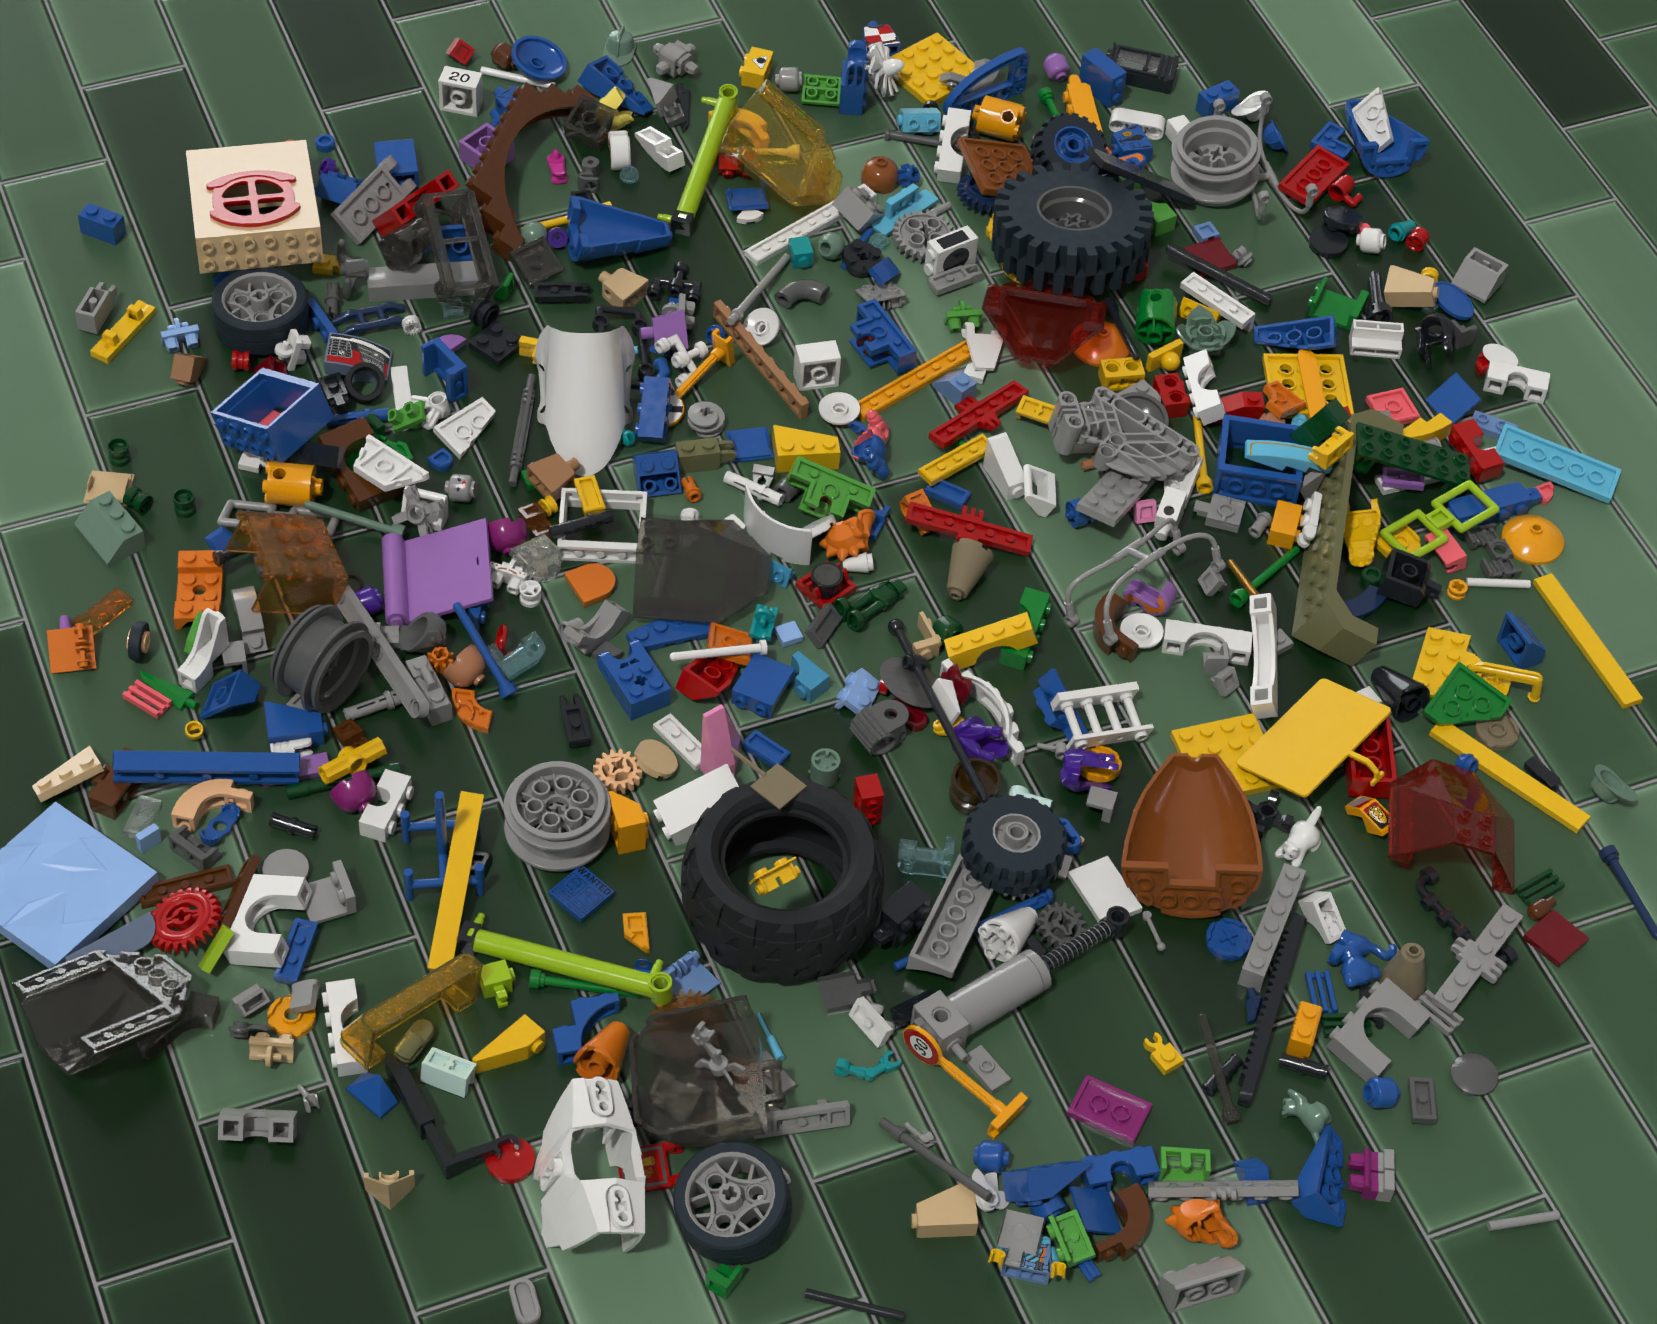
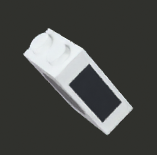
M968 225L927 241L924 265L926 275L933 276L960 265L964 266L975 263L978 237Z

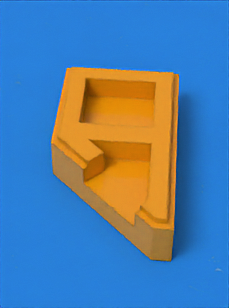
M646 912L624 913L622 915L624 938L645 953H649Z

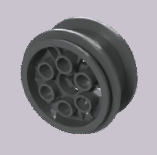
M315 605L308 608L292 622L275 649L270 666V677L276 691L285 697H291L297 693L300 694L301 704L308 712L328 713L335 710L350 697L364 677L373 654V638L369 634L368 627L360 621L344 624L341 610L334 605Z

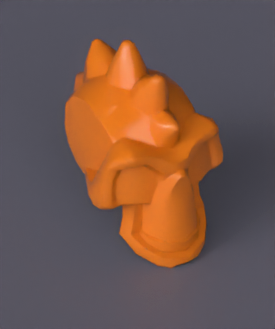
M863 509L858 512V517H852L832 525L828 529L826 536L819 543L820 547L826 549V557L838 556L840 561H844L850 556L858 557L859 552H868V540L872 524L875 520V512L871 509Z
M1190 1199L1184 1201L1181 1205L1170 1206L1172 1215L1165 1219V1223L1176 1229L1182 1238L1190 1242L1201 1241L1207 1244H1216L1218 1242L1219 1247L1223 1248L1233 1247L1237 1244L1238 1234L1230 1226L1226 1217L1223 1216L1219 1199L1212 1201Z

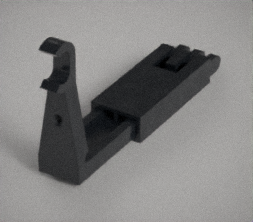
M392 1054L384 1056L385 1071L421 1141L426 1140L446 1179L465 1171L492 1155L500 1159L501 1150L499 1147L508 1143H512L514 1149L519 1150L518 1138L513 1134H506L482 1145L455 1153L454 1158H452L436 1130L435 1118L405 1062L397 1064Z

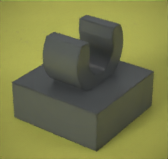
M674 102V106L669 108L664 106L662 112L669 128L687 121L680 103Z

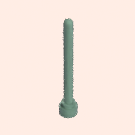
M307 500L304 503L306 509L387 534L396 533L401 535L402 538L405 534L406 526L402 524H392L391 526Z

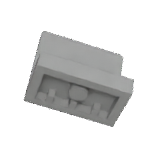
M341 860L332 862L333 872H330V877L308 883L312 890L305 909L309 921L318 922L319 924L357 912L355 894Z

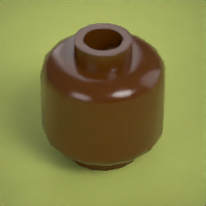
M503 42L496 44L491 51L492 62L505 71L516 68L511 57L512 46Z

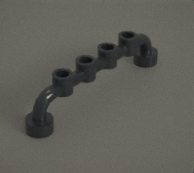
M1430 865L1421 869L1420 877L1416 882L1417 892L1422 897L1420 899L1421 907L1425 911L1433 909L1437 913L1435 916L1437 923L1441 927H1445L1448 924L1453 929L1451 936L1454 940L1461 937L1466 941L1471 939L1475 942L1476 939L1471 935L1469 928L1464 924H1460L1455 919L1453 912L1449 908L1445 909L1439 902L1438 897L1425 888V884L1431 886L1439 880L1436 870ZM1508 944L1499 949V955L1496 956L1507 965H1511L1518 960L1515 949Z

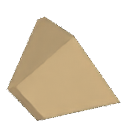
M409 1170V1175L400 1179L399 1171H396L393 1175H384L382 1172H379V1180L370 1178L369 1173H364L365 1190L391 1210L415 1187L414 1170Z

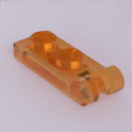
M116 587L85 613L77 615L72 621V626H75L77 623H84L85 626L92 625L94 636L131 606L133 599Z

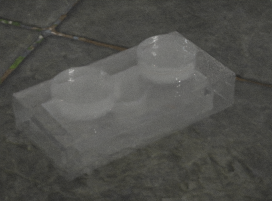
M139 795L123 829V835L136 839L135 834L154 824L163 806L162 800Z

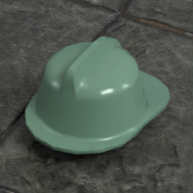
M624 26L609 34L603 51V56L607 55L619 66L626 65L632 60L636 48V42L633 40L632 34L626 31Z
M1601 764L1595 766L1594 771L1596 775L1590 783V787L1599 799L1606 803H1614L1620 798L1632 802L1638 800L1636 792L1625 784L1614 771Z

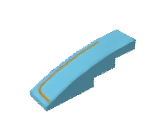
M1246 440L1245 442L1246 459L1282 471L1286 466L1306 472L1309 467L1325 473H1329L1332 470V465L1324 470L1307 459L1308 454L1313 452L1311 450L1312 447L1270 440Z

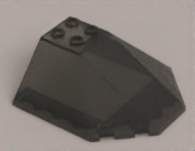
M646 514L641 517L636 548L633 618L722 624L727 620L728 616L735 612L739 613L751 605V601L768 593L772 556L734 520Z
M98 949L13 982L12 987L40 1052L69 1076L112 1058L179 1019L192 982V975L165 954H154V957H141L140 952L120 951V955L106 954V950Z

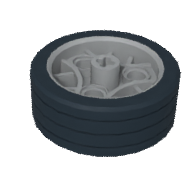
M272 267L240 270L224 278L216 286L212 294L211 304L216 334L223 344L241 353L251 351V355L275 353L276 344L287 341L290 329H297L299 335H305L309 328V308L305 286L296 276L287 271Z
M730 1141L706 1147L695 1154L684 1165L675 1182L673 1206L684 1238L692 1249L702 1257L716 1263L728 1265L744 1264L763 1257L772 1251L783 1239L790 1225L792 1199L783 1170L773 1156L753 1144ZM739 1172L749 1173L748 1180L736 1177ZM715 1183H722L718 1189L711 1188ZM756 1194L763 1195L762 1198L759 1200L752 1199V1197ZM710 1204L711 1213L695 1214L696 1208ZM757 1217L759 1222L752 1228H748L746 1224ZM724 1222L731 1223L729 1227L725 1229L719 1228V1226Z

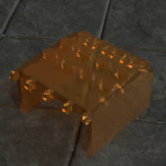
M237 511L235 513L237 520L240 521L226 546V551L257 553L259 557L255 559V563L257 566H263L265 570L261 577L266 582L251 608L252 612L301 614L315 605L337 606L348 586L345 581L349 577L322 519H317L316 516L299 514Z

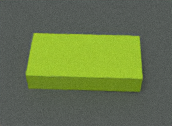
M224 924L221 926L198 964L201 970L210 974L235 933L230 927Z

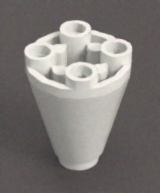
M1031 907L1019 908L989 919L980 926L978 933L986 957L991 960L996 959L1006 962L1018 955L1036 926L1035 922L1038 919L1036 911Z

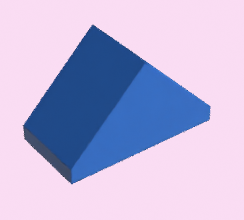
M1251 1158L1234 1161L1233 1165L1238 1180H1269L1268 1166L1260 1159ZM1244 1197L1247 1206L1271 1202V1197H1268L1266 1200Z

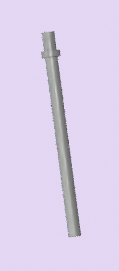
M785 253L744 301L731 311L730 317L727 319L729 325H734L736 321L741 320L747 308L791 259L789 254Z

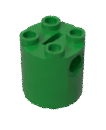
M1142 290L1138 298L1135 334L1141 342L1147 345L1159 346L1170 342L1174 338L1178 303L1172 290Z

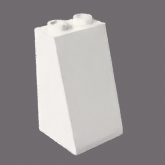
M728 764L653 800L657 807L653 812L659 823L664 822L665 827L662 830L667 840L672 838L676 846L687 843L697 821L706 808H711L726 791L736 786L739 787Z

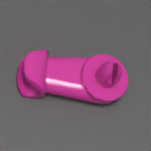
M554 149L552 154L547 157L552 183H566L568 179L567 171H565V157L559 154L557 149Z

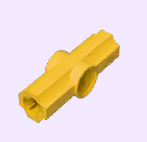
M379 737L355 749L352 746L344 747L339 752L337 758L318 767V774L327 785L349 773L354 774L365 770L368 763L387 754L386 747Z

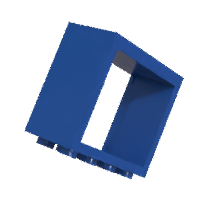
M261 368L210 412L215 421L214 425L222 436V442L227 447L280 463L287 460L334 418L319 383L266 368ZM276 407L285 409L269 425L259 424Z
M1224 414L1217 444L1212 496L1214 493L1248 503L1276 507L1278 500L1296 504L1302 483L1303 471L1293 468V474L1236 466L1225 464L1227 447L1245 449L1246 440H1270L1296 444L1290 437V434L1299 426Z

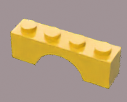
M1025 612L945 639L944 643L951 662L958 664L959 669L975 665L978 657L990 648L1009 646L1020 650L1038 644L1029 615Z

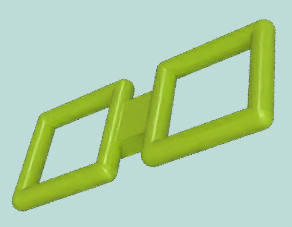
M1467 480L1432 500L1431 506L1435 509L1426 515L1420 509H1417L1380 531V535L1392 547L1410 553L1392 533L1418 519L1437 537L1435 540L1410 553L1422 557L1448 542L1449 538L1443 530L1453 526L1459 533H1464L1498 513L1500 508L1473 481ZM1469 489L1488 509L1461 523L1442 504Z

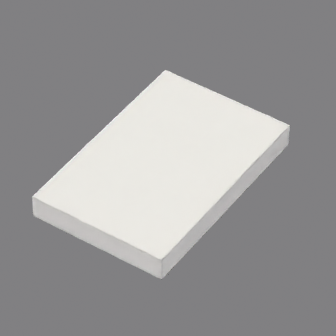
M1108 856L1068 871L1067 877L1098 923L1100 919L1106 916L1108 909L1113 906L1124 907L1129 912L1130 917L1142 912L1143 907L1130 888H1127L1122 876Z

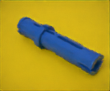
M389 407L371 410L370 408H365L362 411H353L341 415L335 413L333 414L334 418L327 423V427L345 425L362 417L366 419L367 415L372 412L381 421L388 420L387 412Z

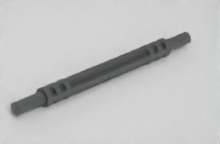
M532 373L528 375L526 388L523 389L509 464L510 476L508 485L511 487L517 485L518 474L522 470L535 397L536 375Z

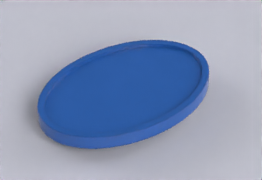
M1445 281L1435 283L1436 287H1439V298L1435 299L1438 305L1449 315L1457 319L1469 320L1474 313V307L1469 297L1451 283Z

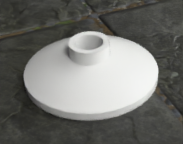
M759 308L752 311L746 317L743 326L747 331L751 332L758 344L765 346L776 337L780 322L773 310Z
M835 392L822 398L819 403V413L825 421L831 424L845 425L853 422L859 416L860 404L850 394Z
M1135 613L1127 616L1120 626V631L1139 644L1138 648L1145 649L1156 646L1160 643L1164 634L1163 626L1159 620L1145 613Z

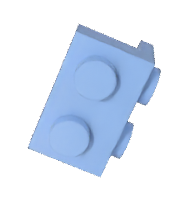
M860 668L855 673H849L844 681L846 683L845 687L837 694L836 698L838 701L835 708L840 709L845 705L857 715L863 708L871 707L878 693L880 681L863 668Z

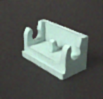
M432 1047L422 1062L420 1081L465 1098L468 1093V1085L474 1082L477 1063Z

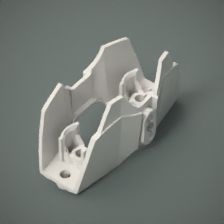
M599 1076L593 1079H572L557 1102L543 1131L542 1145L534 1164L533 1180L540 1181L541 1190L546 1191V1195L540 1201L542 1204L541 1235L546 1248L560 1246L562 1251H568L586 1243L599 1234H621L623 1252H628L640 1242L645 1234L646 1176H644L641 1159L642 1153L619 1082L616 1080L605 1079ZM595 1127H601L603 1129L602 1144H605L610 1167L618 1166L623 1168L625 1179L579 1180L574 1173L571 1154L572 1136L575 1143H580L586 1132Z

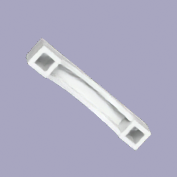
M1271 593L1251 595L1250 615L1253 632L1254 673L1253 683L1250 687V705L1256 719L1278 717L1277 607Z

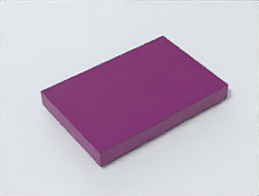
M1086 1074L1066 1116L1134 1145L1153 1104Z

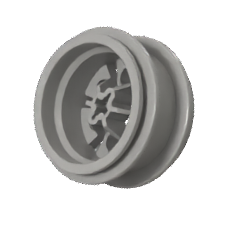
M1213 115L1201 117L1184 126L1173 140L1171 179L1195 199V203L1215 207L1230 205L1242 200L1257 185L1260 175L1258 163L1261 158V144L1254 132L1243 122L1227 116Z
M550 761L529 768L511 783L504 798V833L509 847L522 861L544 871L565 872L589 863L601 853L610 836L611 824L609 816L611 800L607 788L595 774L571 762Z

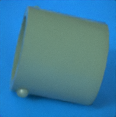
M819 749L811 757L810 770H808L810 779L827 788L835 785L838 779L841 778L839 774L840 756L832 749Z

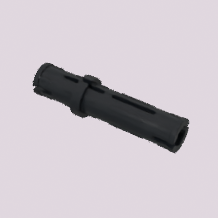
M610 509L594 514L587 513L586 516L550 525L548 526V531L551 539H555L587 529L594 530L600 525L613 523L614 517Z

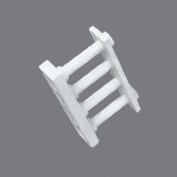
M1137 681L1057 693L1050 705L1053 711L1062 710L1067 717L1073 737L1066 745L1067 750L1079 748L1084 750L1092 746L1132 740L1140 742L1147 739L1154 726L1153 724L1141 725L1132 701L1139 690ZM1121 701V703H1124L1133 727H1121L1113 702ZM1101 704L1105 707L1113 730L1102 731L1093 705ZM1081 707L1085 709L1093 733L1082 734L1073 708Z

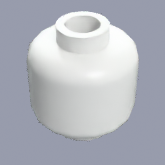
M1364 228L1361 234L1357 235L1356 245L1360 246L1362 253L1378 254L1382 249H1385L1386 234H1383V231L1379 228Z

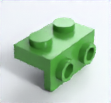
M1077 1209L1057 1217L1053 1215L1048 1216L1050 1224L1046 1225L1051 1240L1054 1238L1057 1240L1059 1247L1055 1248L1060 1262L1065 1261L1067 1267L1070 1268L1096 1257Z

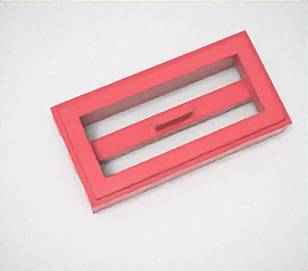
M138 679L134 682V686L128 687V692L124 691L122 693L123 699L157 720L172 706V700ZM133 694H135V695H137L138 697L142 698V699L144 700V702L141 701L140 699L136 698L135 696H133ZM149 705H153L160 710L158 711Z

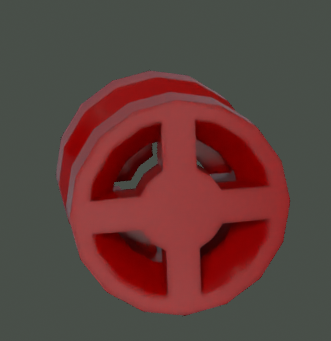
M1415 227L1406 238V245L1410 250L1419 252L1429 241L1430 235L1426 229Z
M233 350L232 371L243 369L250 372L251 351L240 353L238 350Z

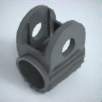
M883 700L872 707H865L858 712L854 719H852L853 721L850 723L851 727L849 728L871 755H882L904 741L906 736L905 725L908 722L909 713L906 706L901 702ZM887 711H893L897 717L885 716L884 714Z

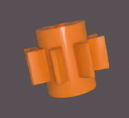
M435 647L432 653H427L428 660L436 674H443L450 663H454V653H449L447 647Z

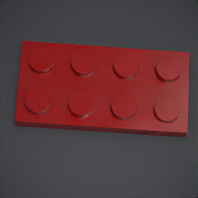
M1317 145L1279 183L1277 189L1305 205L1307 197L1305 188L1307 185L1314 183L1319 190L1318 195L1314 197V204L1328 190V187L1348 170L1350 163Z

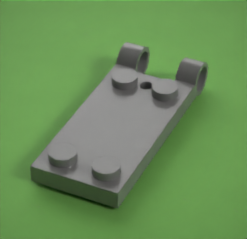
M392 155L386 157L330 214L356 245L360 244L376 228L372 223L373 219L402 201L417 186L411 178H408L399 185L391 176L389 171L397 164Z

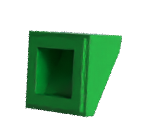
M510 273L499 284L493 297L505 301L509 298L514 289L513 273Z

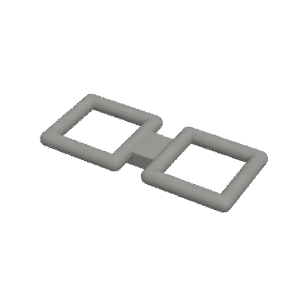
M230 499L226 502L217 520V524L219 526L255 530L277 528L282 529L285 533L332 537L340 519L306 509L305 507L293 506L289 512L277 511L278 507L276 504ZM233 508L266 512L262 521L229 518ZM297 515L331 518L327 528L293 525Z

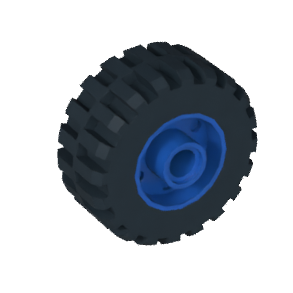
M1067 112L1061 113L1060 116L1056 114L1047 119L1034 136L1030 146L1032 149L1030 151V158L1034 159L1031 164L1032 166L1042 165L1049 172L1051 170V163L1061 162L1064 170H1071L1072 162L1081 163V171L1088 172L1092 165H1097L1085 152L1088 146L1108 154V150L1105 149L1107 147L1106 139H1102L1104 134L1101 130L1098 131L1097 125L1094 122H1089V118L1085 116L1079 117L1077 113L1069 115Z

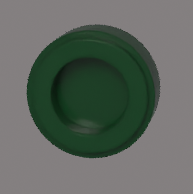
M1372 566L1364 568L1361 574V582L1367 587L1369 584L1378 587L1382 571Z

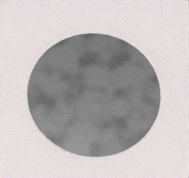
M902 657L890 658L883 662L880 668V675L890 692L910 705L922 708L932 707L915 672L902 667ZM926 667L923 671L931 686H933L938 677Z

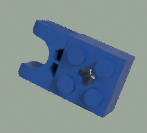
M861 40L850 41L847 60L843 59L839 114L862 116V108H866L867 97L863 95L868 93V82L865 81L869 79V69H866L867 44Z
M638 639L628 642L629 657L626 659H616L607 651L597 654V664L601 673L631 721L671 705V688Z

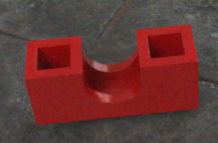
M1471 419L1453 424L1448 439L1457 452L1469 456L1470 473L1479 483L1499 477L1504 461L1495 448L1489 450L1478 448L1480 447L1484 432L1477 422Z

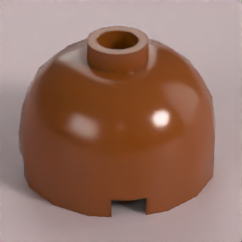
M883 156L873 157L862 168L861 184L867 185L874 192L881 191V194L891 193L898 187L897 179L899 173L897 170L899 168L890 158Z

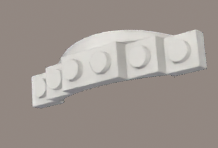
M949 658L941 662L940 677L942 672H947L953 665ZM969 670L961 673L963 679L969 678L972 680L970 696L983 704L992 713L1000 727H1003L1004 739L1007 740L1010 746L1008 759L1014 766L1023 763L1025 748L1018 741L1019 728L1015 722H1012L1014 714L1012 706L1004 701L998 689L994 688L989 681L986 682L981 678L973 676Z

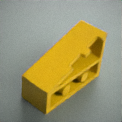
M773 425L772 445L777 473L789 472L792 463L798 456L831 470L839 469L841 452L838 437Z

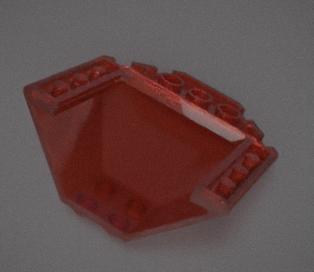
M1027 281L1021 285H1018L1017 282L1003 283V287L989 284L982 310L1015 359H1020L1019 361L1023 363L1040 362V365L1049 367L1057 365L1104 329L1107 304L1103 301L1095 302L1093 301L1094 297L1084 293L1080 297L1073 296L1072 288L1064 287L1062 295L1053 294V285L1047 284L1042 291L1033 289L1032 281Z
M1431 759L1390 782L1388 858L1409 864L1414 852L1452 844L1491 855L1492 889L1510 895L1515 893L1514 819L1473 771Z

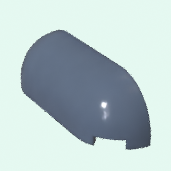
M148 912L68 955L65 959L70 967L77 972L83 974L97 973L149 944L155 933L154 918Z

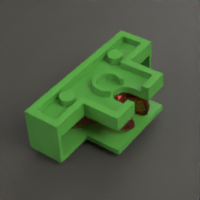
M798 456L792 463L786 479V483L804 490L798 507L799 510L820 519L828 515H834L836 523L839 522V519H843L846 509L856 513L863 509H868L876 491V488L801 456Z

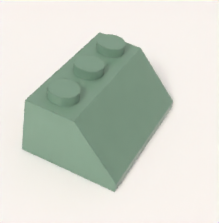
M110 491L91 499L74 523V527L107 567L146 548L143 530Z

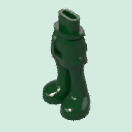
M898 578L893 581L887 580L886 582L869 587L863 595L852 602H848L844 597H838L833 601V606L843 618L841 621H847L848 628L857 631L876 612L884 611L901 598L902 593L907 591V587ZM871 603L870 606H868L867 608H865V609L859 611L861 608H863V607L866 606L867 604Z

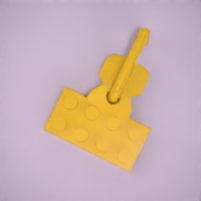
M1428 627L1413 679L1425 684L1429 689V700L1434 696L1454 666L1460 661L1506 696L1508 695L1511 681L1532 685V690L1528 693L1527 697L1533 703L1539 702L1543 683V676L1540 673L1482 662L1475 654L1467 652L1471 635Z

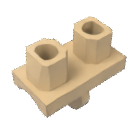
M258 1032L256 1036H250L249 1060L265 1061L266 1067H272L273 1062L293 1063L294 1039H292L291 1034H282L279 1038H271L266 1032Z

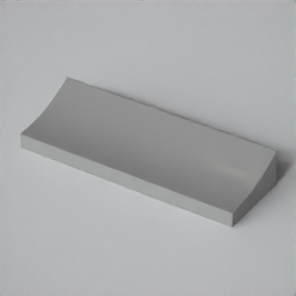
M487 260L369 268V276H367L369 302L491 294V281Z
M961 854L958 855L909 954L906 969L929 971L952 979L994 890L991 888L987 889L982 886L979 880L976 881L972 877L971 871L967 870L963 863Z

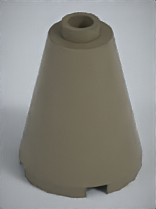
M960 538L959 542L955 540L952 545L946 591L954 600L965 599L993 561V552L989 548L986 551L982 548V543L973 539Z
M1416 943L1405 944L1382 969L1380 984L1388 977L1414 1001L1418 1000L1424 994L1426 988L1424 949Z

